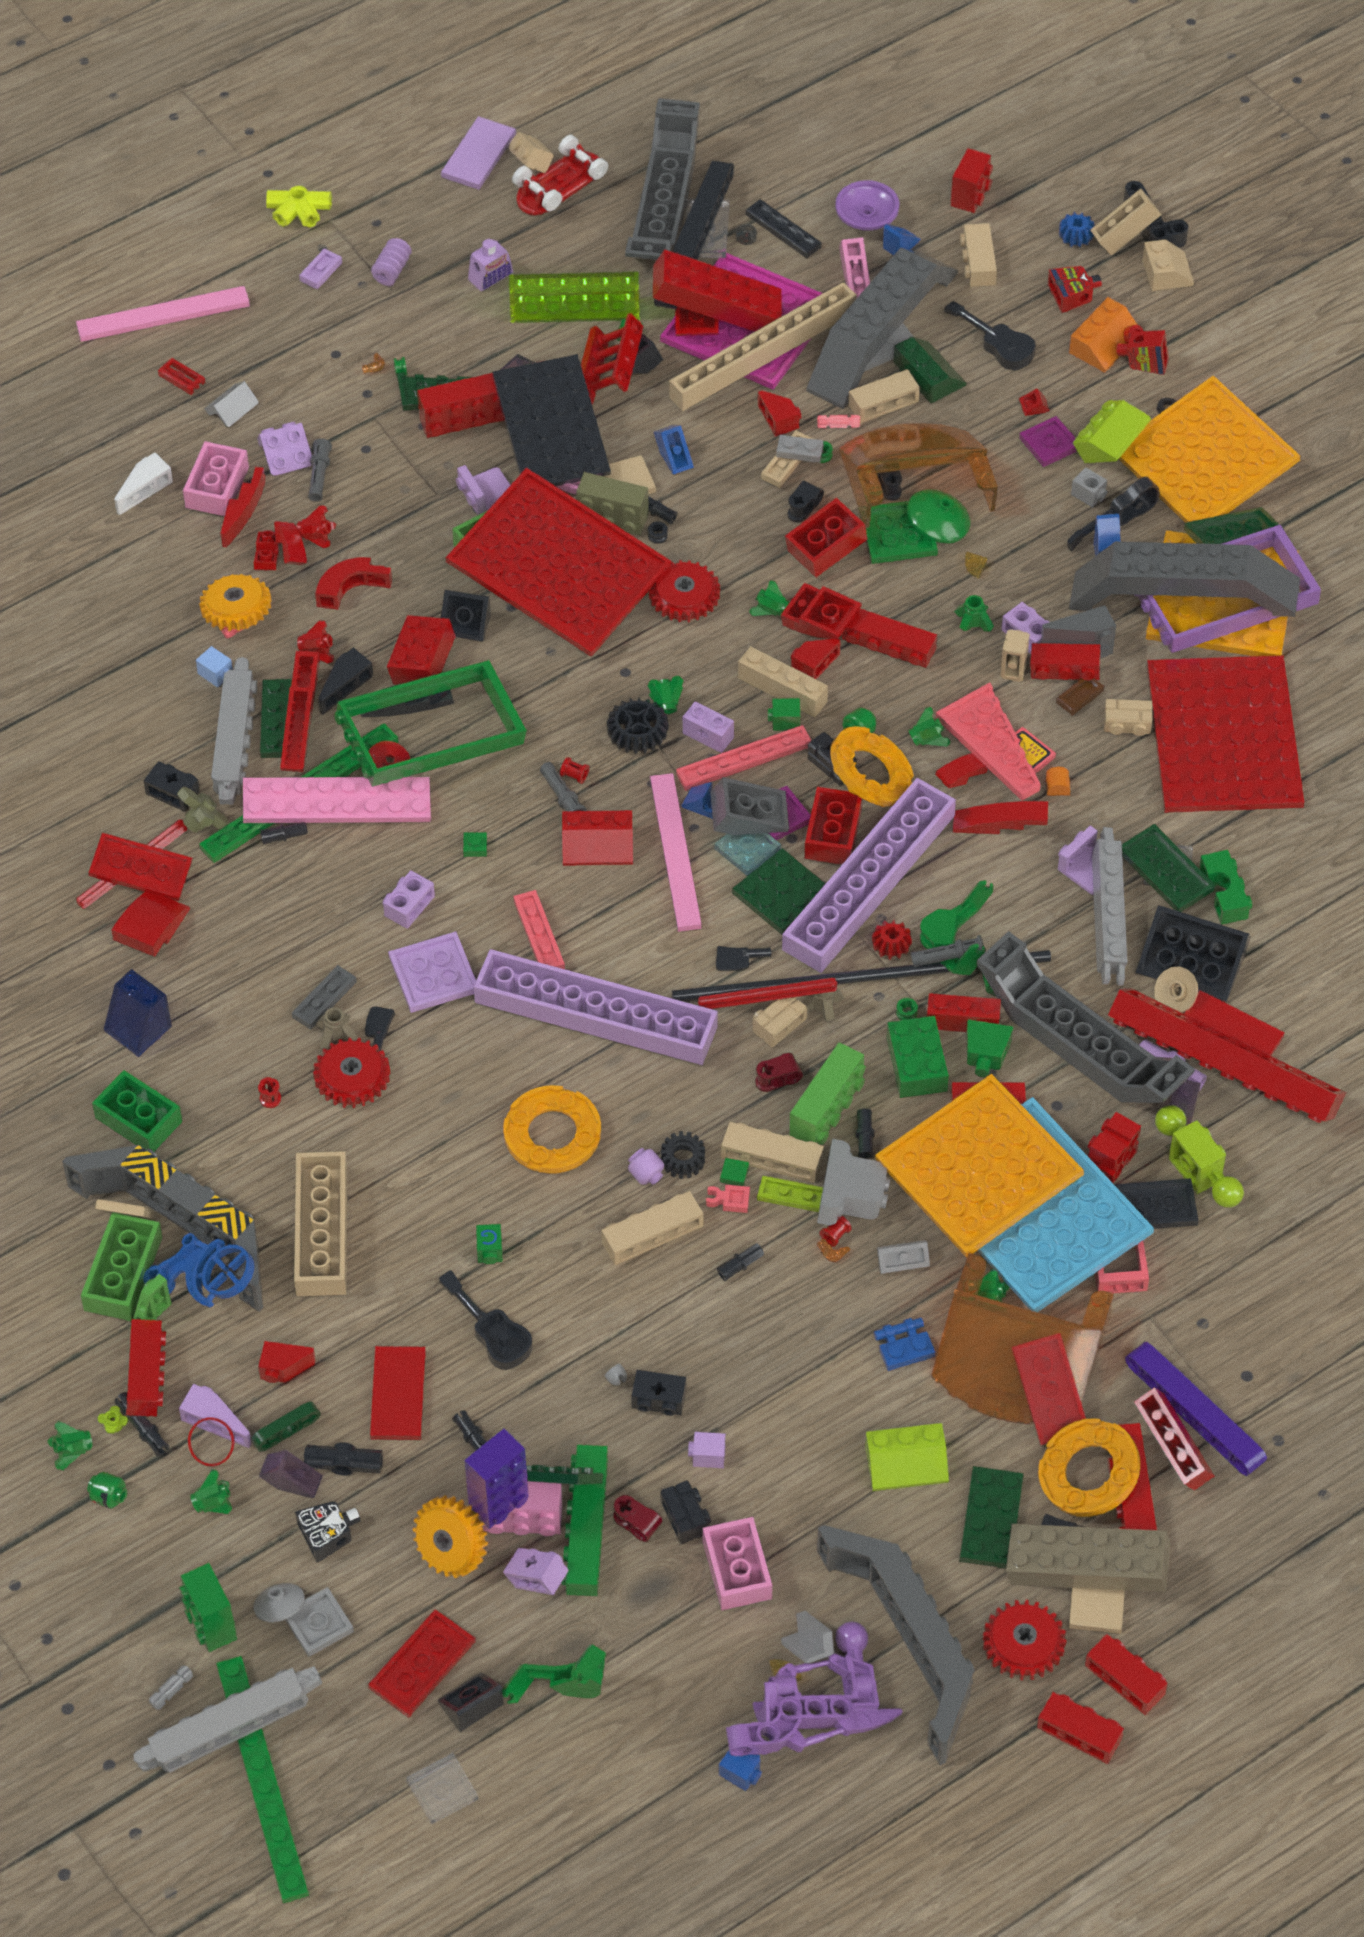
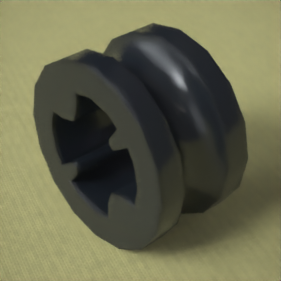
M656 521L648 526V538L652 543L660 544L667 540L668 528L665 523Z

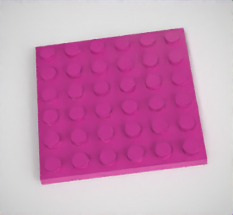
M725 252L714 264L716 267L782 288V317L823 294ZM674 317L660 335V342L702 360H707L753 334L754 331L719 320V335L676 336ZM811 339L749 373L744 378L774 390Z

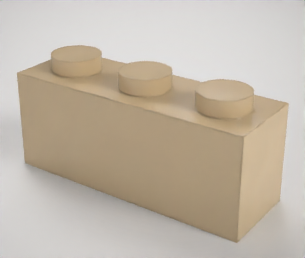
M1140 189L1093 227L1091 231L1098 242L1112 256L1162 214L1151 199Z
M990 224L964 225V232L960 234V246H964V249H962V260L967 263L964 267L965 278H969L970 287L996 285L997 268Z
M907 369L850 390L849 407L854 415L860 416V423L919 402L920 387Z

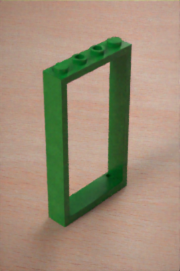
M490 660L338 701L337 710L334 713L336 723L341 725L345 741L350 743L353 756L356 761L360 762L363 776L369 780L372 787L524 744L527 731ZM481 681L507 732L377 768L351 717Z

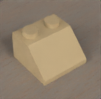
M1167 240L1144 242L1143 263L1152 291L1194 286L1192 274L1183 250Z

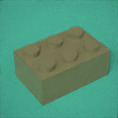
M584 472L576 490V500L627 533L641 536L649 517L648 487Z

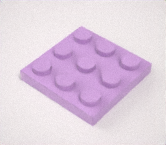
M457 932L388 952L389 959L411 1013L474 994L476 979Z

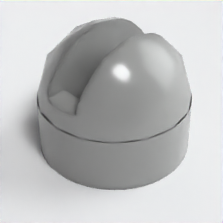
M617 1364L605 1374V1378L612 1385L620 1386V1380L623 1383L626 1381L627 1373L621 1364Z

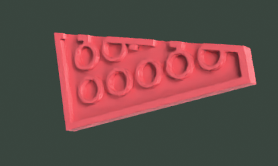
M990 682L936 712V718H939L941 724L1021 801L1040 791L1041 784L1032 766L1028 763L1025 752L1020 747L1013 727L1006 713H1003L998 697H995Z

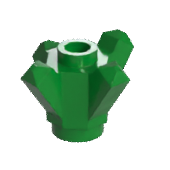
M770 580L766 590L761 588L755 599L758 604L757 606H752L749 613L752 616L778 615L781 617L790 601L782 594L777 582Z
M971 595L967 597L965 602L954 611L959 618H963L960 629L964 632L975 627H981L984 632H991L994 628L986 612L989 607L984 604L980 596Z
M674 676L671 680L662 679L658 681L652 679L647 685L650 690V698L657 702L658 707H663L664 714L677 712L678 701L683 690L684 680L681 676Z
M925 707L916 724L908 730L916 746L927 744L947 747L950 744V740L948 737L942 736L941 732L944 728L939 718H933L932 707Z
M992 1269L980 1280L969 1283L970 1303L982 1305L1000 1315L1005 1314L1008 1311L1007 1304L1003 1303V1298L1006 1297V1291L1010 1287L1004 1280H999L998 1272Z
M57 1421L54 1425L57 1435H52L47 1440L49 1446L53 1447L54 1452L59 1455V1458L55 1461V1467L59 1470H64L81 1454H85L86 1451L92 1449V1437L88 1430L75 1429L61 1421Z
M211 1469L200 1488H197L190 1495L192 1505L198 1513L210 1511L228 1514L232 1510V1505L228 1500V1497L231 1496L229 1482L225 1480L219 1481V1472L216 1469Z

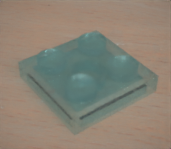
M768 833L726 834L715 843V850L746 876L781 849V844Z

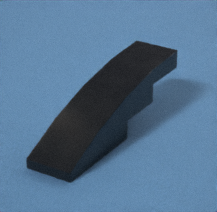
M451 690L360 715L361 717H386L411 714L454 704Z

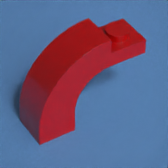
M369 557L351 558L335 564L323 574L318 582L315 591L316 606L339 610L344 594L357 586L367 585L391 589V568L372 565L371 558Z

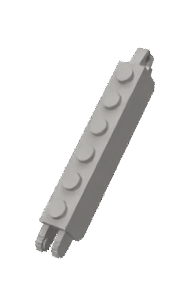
M243 657L237 658L234 670L225 672L211 774L213 790L219 794V802L223 805H234L236 795H241L243 778H246V772L243 771L244 767H248L246 748L250 749L251 736L248 735V730L253 728V717L250 716V713L255 711V698H252L253 693H257V680H253L252 670L249 669V661Z
M1103 827L1100 839H1097L1092 853L1097 972L1101 973L1102 984H1109L1110 974H1116L1117 985L1122 986L1125 981V967L1127 965L1122 842L1114 840L1113 828Z
M315 1666L299 1672H295L293 1668L281 1670L274 1677L266 1681L257 1682L250 1689L242 1693L232 1694L225 1701L217 1705L207 1706L197 1715L185 1717L178 1724L168 1729L158 1730L154 1736L148 1738L150 1744L135 1751L133 1760L143 1772L161 1766L164 1771L171 1773L305 1707L308 1702L306 1694L322 1684L321 1677Z

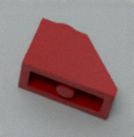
M763 390L758 391V407L775 436L799 429V419L802 418L801 411L798 406L795 407L791 399Z
M841 640L805 641L792 652L790 657L791 667L817 679L840 655Z
M264 1341L258 1366L260 1379L269 1383H285L315 1364L314 1348Z

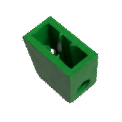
M968 1019L966 1034L967 1064L975 1066V1074L977 1076L988 1077L990 1069H1001L1012 1043L1013 1026Z

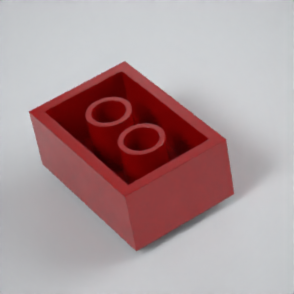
M837 497L785 535L788 552L815 578L868 540L865 524Z
M407 615L386 666L394 685L442 673L455 639L450 619Z
M817 787L805 839L804 859L841 865L854 852L862 814L863 799L849 791Z

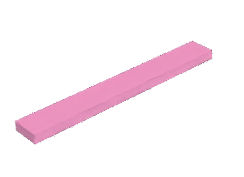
M245 286L79 320L76 321L80 340L83 342L240 309L250 305Z
M673 773L650 776L678 932L701 929V919Z

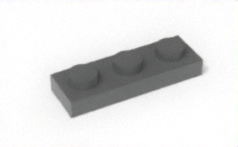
M337 965L292 1012V1018L311 1030L316 1025L318 1019L325 1015V1012L332 1008L357 982L356 977Z

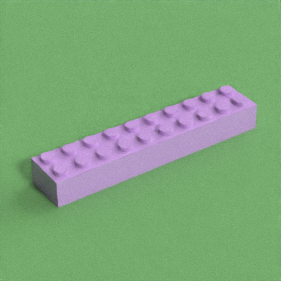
M916 778L783 933L782 950L822 973L955 816L956 799Z
M492 949L489 950L474 985V997L477 1004L703 1065L718 1027V1011Z

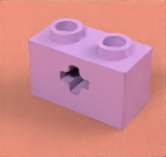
M695 701L683 716V734L722 753L734 738V721Z
M518 1548L503 1573L517 1589L554 1595L569 1570L562 1562V1558L555 1552L550 1551L547 1553L534 1548L530 1550Z

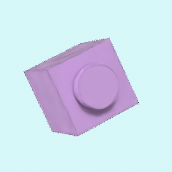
M695 1432L694 1441H689L688 1457H693V1467L724 1468L725 1434Z

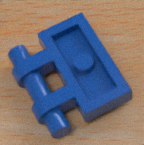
M921 1317L913 1320L908 1318L903 1320V1323L893 1326L890 1324L884 1325L882 1329L873 1332L876 1341L885 1339L887 1342L886 1344L879 1345V1351L887 1371L935 1357V1350L927 1331L917 1334L915 1330L924 1327ZM905 1332L908 1337L896 1340L894 1337Z

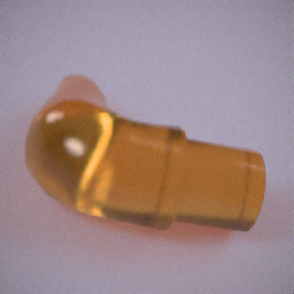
M377 352L374 354L375 362L362 365L363 374L375 373L385 367V361Z
M825 1239L817 1242L821 1254L831 1262L839 1261L851 1249L850 1247H842L838 1250H833Z

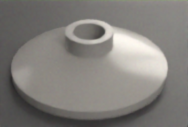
M281 1583L271 1586L256 1598L253 1606L255 1615L260 1620L266 1622H278L288 1619L301 1609L305 1596L302 1589L295 1584Z

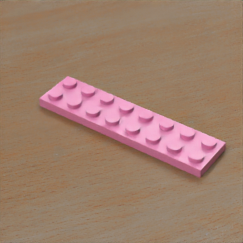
M364 777L243 778V823L431 821L429 777H405L373 787L369 780Z

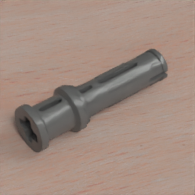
M316 439L312 445L314 453L311 456L310 463L313 468L308 498L314 502L322 500L325 471L330 465L329 452L332 450V443L326 439Z
M544 763L540 767V772L557 795L559 806L565 809V811H587L586 807L578 801V795L567 787L553 763Z
M977 935V938L965 941L958 939L955 941V944L911 952L913 965L917 967L949 959H960L969 946L973 944H979L977 950L982 949L984 946L982 936Z

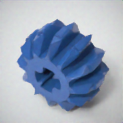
M1074 212L1072 216L1066 214L1065 218L1061 219L1060 238L1063 239L1064 244L1070 243L1071 247L1078 245L1080 248L1082 244L1088 245L1094 238L1091 229L1095 227V224L1091 221L1090 216L1084 217L1083 212L1080 215Z

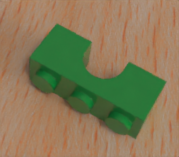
M1229 850L1201 855L1199 869L1215 886H1221L1226 889L1225 891L1216 892L1214 908L1220 924L1223 925L1248 919L1249 911L1252 909V900L1244 891V880L1242 876H1238L1235 858H1231Z

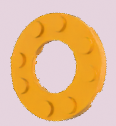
M855 726L841 731L832 742L830 755L834 766L833 770L852 794L858 795L875 805L891 807L912 784L914 774L909 761L903 752L884 735L878 736L870 733L869 728ZM866 751L878 757L885 764L889 772V782L880 785L875 780L865 779L866 775L860 774L855 767L856 762H853L855 752Z
M542 1086L527 1091L512 1103L504 1119V1140L513 1158L528 1169L541 1173H562L579 1167L594 1154L601 1138V1120L595 1105L582 1093L563 1089V1086ZM550 1111L562 1112L575 1123L576 1133L574 1139L560 1149L554 1148L549 1150L543 1146H537L530 1139L528 1132L529 1126L535 1117Z
M1095 1418L1084 1419L1067 1425L1050 1439L1038 1467L1041 1488L1056 1508L1073 1516L1091 1517L1114 1509L1129 1496L1139 1477L1140 1456L1130 1435L1119 1425ZM1090 1446L1101 1447L1107 1450L1113 1458L1114 1467L1108 1481L1104 1482L1101 1487L1088 1491L1071 1486L1067 1480L1066 1469L1072 1456L1081 1449Z

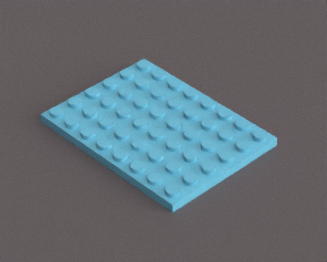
M1032 1097L1021 1105L1084 1170V1175L977 1251L998 1272V1275L1030 1311L1036 1314L1153 1234L1154 1228Z

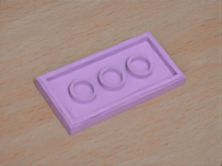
M478 116L441 171V177L479 190L516 135V129Z

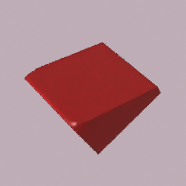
M1038 388L1019 398L1025 416L1050 411L1044 394Z

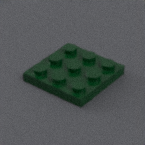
M781 848L734 886L732 894L783 935L823 888L825 883Z

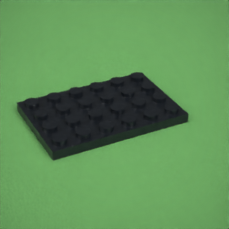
M578 354L492 372L519 474L528 468L554 486L579 482L584 472L599 476L611 474Z

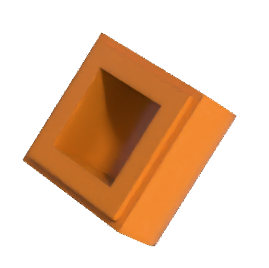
M1053 767L1046 772L1047 796L1070 795L1068 769Z

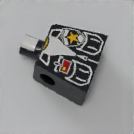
M335 1501L295 1512L297 1525L316 1563L350 1543L352 1539L349 1527L361 1522L356 1508L341 1513Z

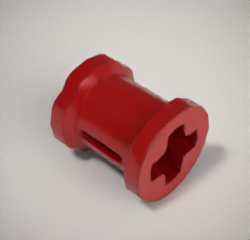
M567 757L561 765L560 776L576 779L579 784H583L589 774L590 766L588 764H579L572 761V758Z
M266 1077L260 1080L258 1085L260 1103L266 1108H275L281 1102L280 1085L277 1079Z
M841 1216L838 1217L835 1224L822 1228L819 1234L825 1243L835 1247L838 1244V1240L845 1233H849L852 1228L849 1221Z

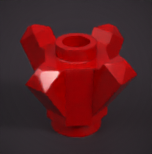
M325 505L316 508L306 519L298 521L296 526L302 539L310 540L322 548L330 547L328 534L336 528V523L325 518V514L328 512Z
M320 620L307 633L298 636L297 646L299 651L319 652L320 660L328 664L334 661V655L329 653V649L333 645V638L325 630L327 627L326 622Z

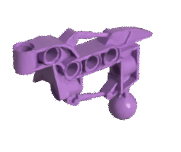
M850 1621L838 1628L835 1642L838 1648L847 1654L845 1657L833 1654L830 1655L828 1660L804 1663L795 1666L789 1663L782 1667L776 1676H770L768 1682L764 1683V1701L753 1702L758 1722L726 1727L729 1753L733 1756L765 1755L779 1751L784 1746L796 1752H801L804 1747L825 1741L826 1738L838 1734L849 1736L850 1734L867 1732L899 1717L903 1712L902 1709L878 1710L879 1700L873 1665L864 1662L862 1651L868 1644V1633L865 1627L858 1622ZM827 1665L829 1669L842 1676L844 1695L801 1696V1693H798L796 1673L810 1671L813 1668ZM808 1709L814 1710L817 1715L810 1713ZM834 1709L840 1710L842 1714L837 1713ZM783 1710L789 1711L792 1716L785 1714ZM836 1728V1730L820 1733L808 1738H804L798 1731V1729ZM761 1735L768 1737L770 1741L764 1740Z

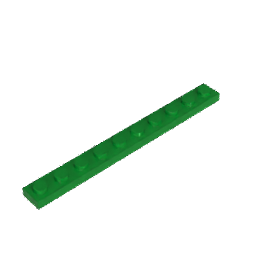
M385 723L361 737L368 751L373 745L382 741L399 742L398 736ZM349 745L300 778L346 777L362 766L359 761L355 760L352 747ZM242 815L199 843L200 850L213 863H216L260 834L261 829H267L275 823H243Z
M242 1656L216 1663L226 1699L232 1694L242 1693L251 1688ZM262 1728L237 1741L284 1904L308 1897L309 1893Z

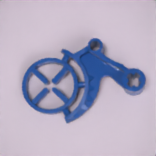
M188 1233L183 1237V1246L176 1255L163 1261L158 1266H151L143 1276V1281L146 1284L158 1274L162 1275L167 1279L170 1294L175 1288V1279L185 1272L186 1285L191 1296L203 1306L211 1308L214 1306L212 1302L214 1297L221 1299L230 1298L245 1289L254 1273V1260L251 1254L239 1245L225 1246L222 1239H216L208 1245L199 1240L194 1234ZM240 1252L228 1267L221 1260V1258L230 1253ZM246 1261L244 1274L239 1280L229 1271V1268L236 1271ZM217 1263L227 1272V1275L221 1272L210 1283L211 1272ZM228 1277L235 1283L233 1287L227 1290L216 1291ZM202 1283L205 1289L210 1292L207 1298L203 1294Z

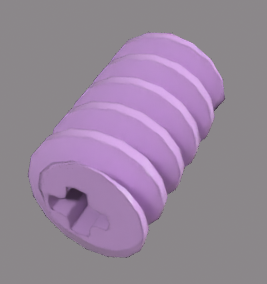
M393 238L388 240L371 269L376 281L385 286H392L395 283L402 268L408 261L409 255L412 253L410 246L401 239Z

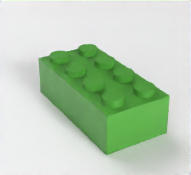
M838 1042L790 1112V1136L806 1142L813 1141L819 1145H823L829 1135L828 1131L832 1126L836 1127L841 1118V1112L843 1109L849 1108L854 1093L856 1091L859 1092L865 1083L863 1078L866 1068L864 1065V1054Z
M112 1212L81 1293L84 1311L127 1321L133 1319L141 1291L145 1285L143 1281L144 1273L153 1265L163 1238L160 1222Z

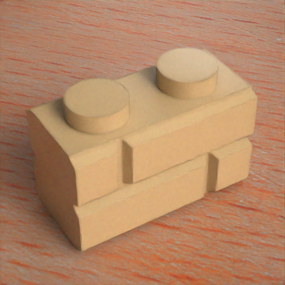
M518 132L511 140L510 151L526 167L543 173L547 172L554 156L537 138Z
M1007 630L1002 651L1000 674L1002 679L1023 681L1028 660L1030 634L1027 632Z
M1106 699L1104 732H1110L1114 735L1133 733L1137 736L1151 733L1152 701Z
M796 997L771 1001L770 1006L765 1010H758L753 1016V1032L761 1039L763 1038L769 1046L774 1047L807 1019V1008L801 1001L796 1000Z

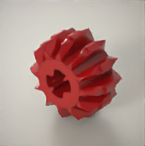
M884 920L882 926L877 925L875 932L872 934L874 951H879L880 958L887 955L889 960H891L892 956H896L900 960L902 954H907L909 947L912 945L910 928H905L904 922L896 924L895 920L891 923Z

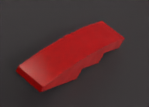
M255 467L251 484L242 483L238 500L229 499L220 532L222 547L227 548L251 518L266 483L263 467Z
M1048 801L1002 802L956 810L953 817V833L1000 835V829L1024 830V825L1047 826Z

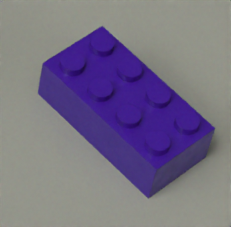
M504 1428L464 1460L468 1504L472 1506L474 1513L479 1514L478 1518L489 1529L495 1524H501L512 1510L522 1507L529 1497L525 1448Z

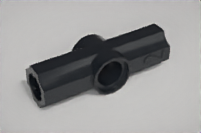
M346 1442L336 1443L334 1447L306 1445L304 1450V1468L331 1470L334 1474L348 1476L353 1472L381 1473L383 1450L356 1448L353 1444Z

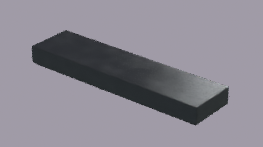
M759 199L746 209V216L806 259L821 248L822 242L763 200Z

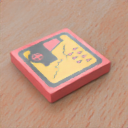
M1024 727L1015 732L1018 743L1023 748L1025 757L1035 774L1056 758V753Z

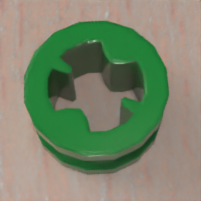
M401 357L400 360L393 358L396 377L397 373H404V376H407L405 358Z
M824 441L822 450L824 453L821 455L820 463L829 462L833 456L832 445Z
M903 998L898 1001L896 1005V1016L898 1019L907 1020L917 1017L918 1004L915 1000ZM906 1007H909L911 1012L909 1010L907 1013L903 1012V1008L906 1010Z

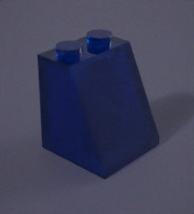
M131 969L114 985L104 1032L140 1057L172 1027L167 995Z

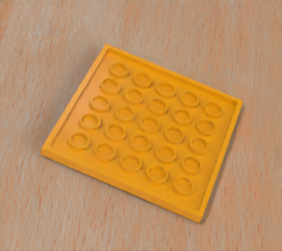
M1213 375L1153 418L1119 460L1139 479L1145 476L1149 477L1159 487V498L1184 522H1190L1228 514L1300 461V455Z
M1168 530L1165 532L1164 543L1196 544L1187 533ZM1274 547L1260 550V552L1286 568ZM1153 595L1175 634L1260 606L1249 598ZM1149 616L1145 639L1162 642L1161 635L1157 629L1153 628ZM1280 616L1191 647L1248 656L1282 655L1288 617Z
M992 1074L875 1155L876 1161L880 1162L887 1169L888 1174L966 1258L1084 1175V1170Z

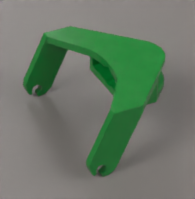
M986 880L979 881L957 907L952 910L937 909L924 917L920 923L921 944L926 949L955 944L958 929L980 910L992 895L994 885L990 883V886H985ZM973 944L969 946L960 959H949L941 961V963L952 974L971 975L978 966L977 960L986 952V948L983 946L981 950H977L979 944Z
M591 1644L586 1648L579 1660L571 1664L559 1666L521 1664L504 1686L503 1698L510 1696V1700L507 1703H517L535 1678L550 1680L549 1687L564 1696L586 1699L598 1697L601 1693L606 1652Z

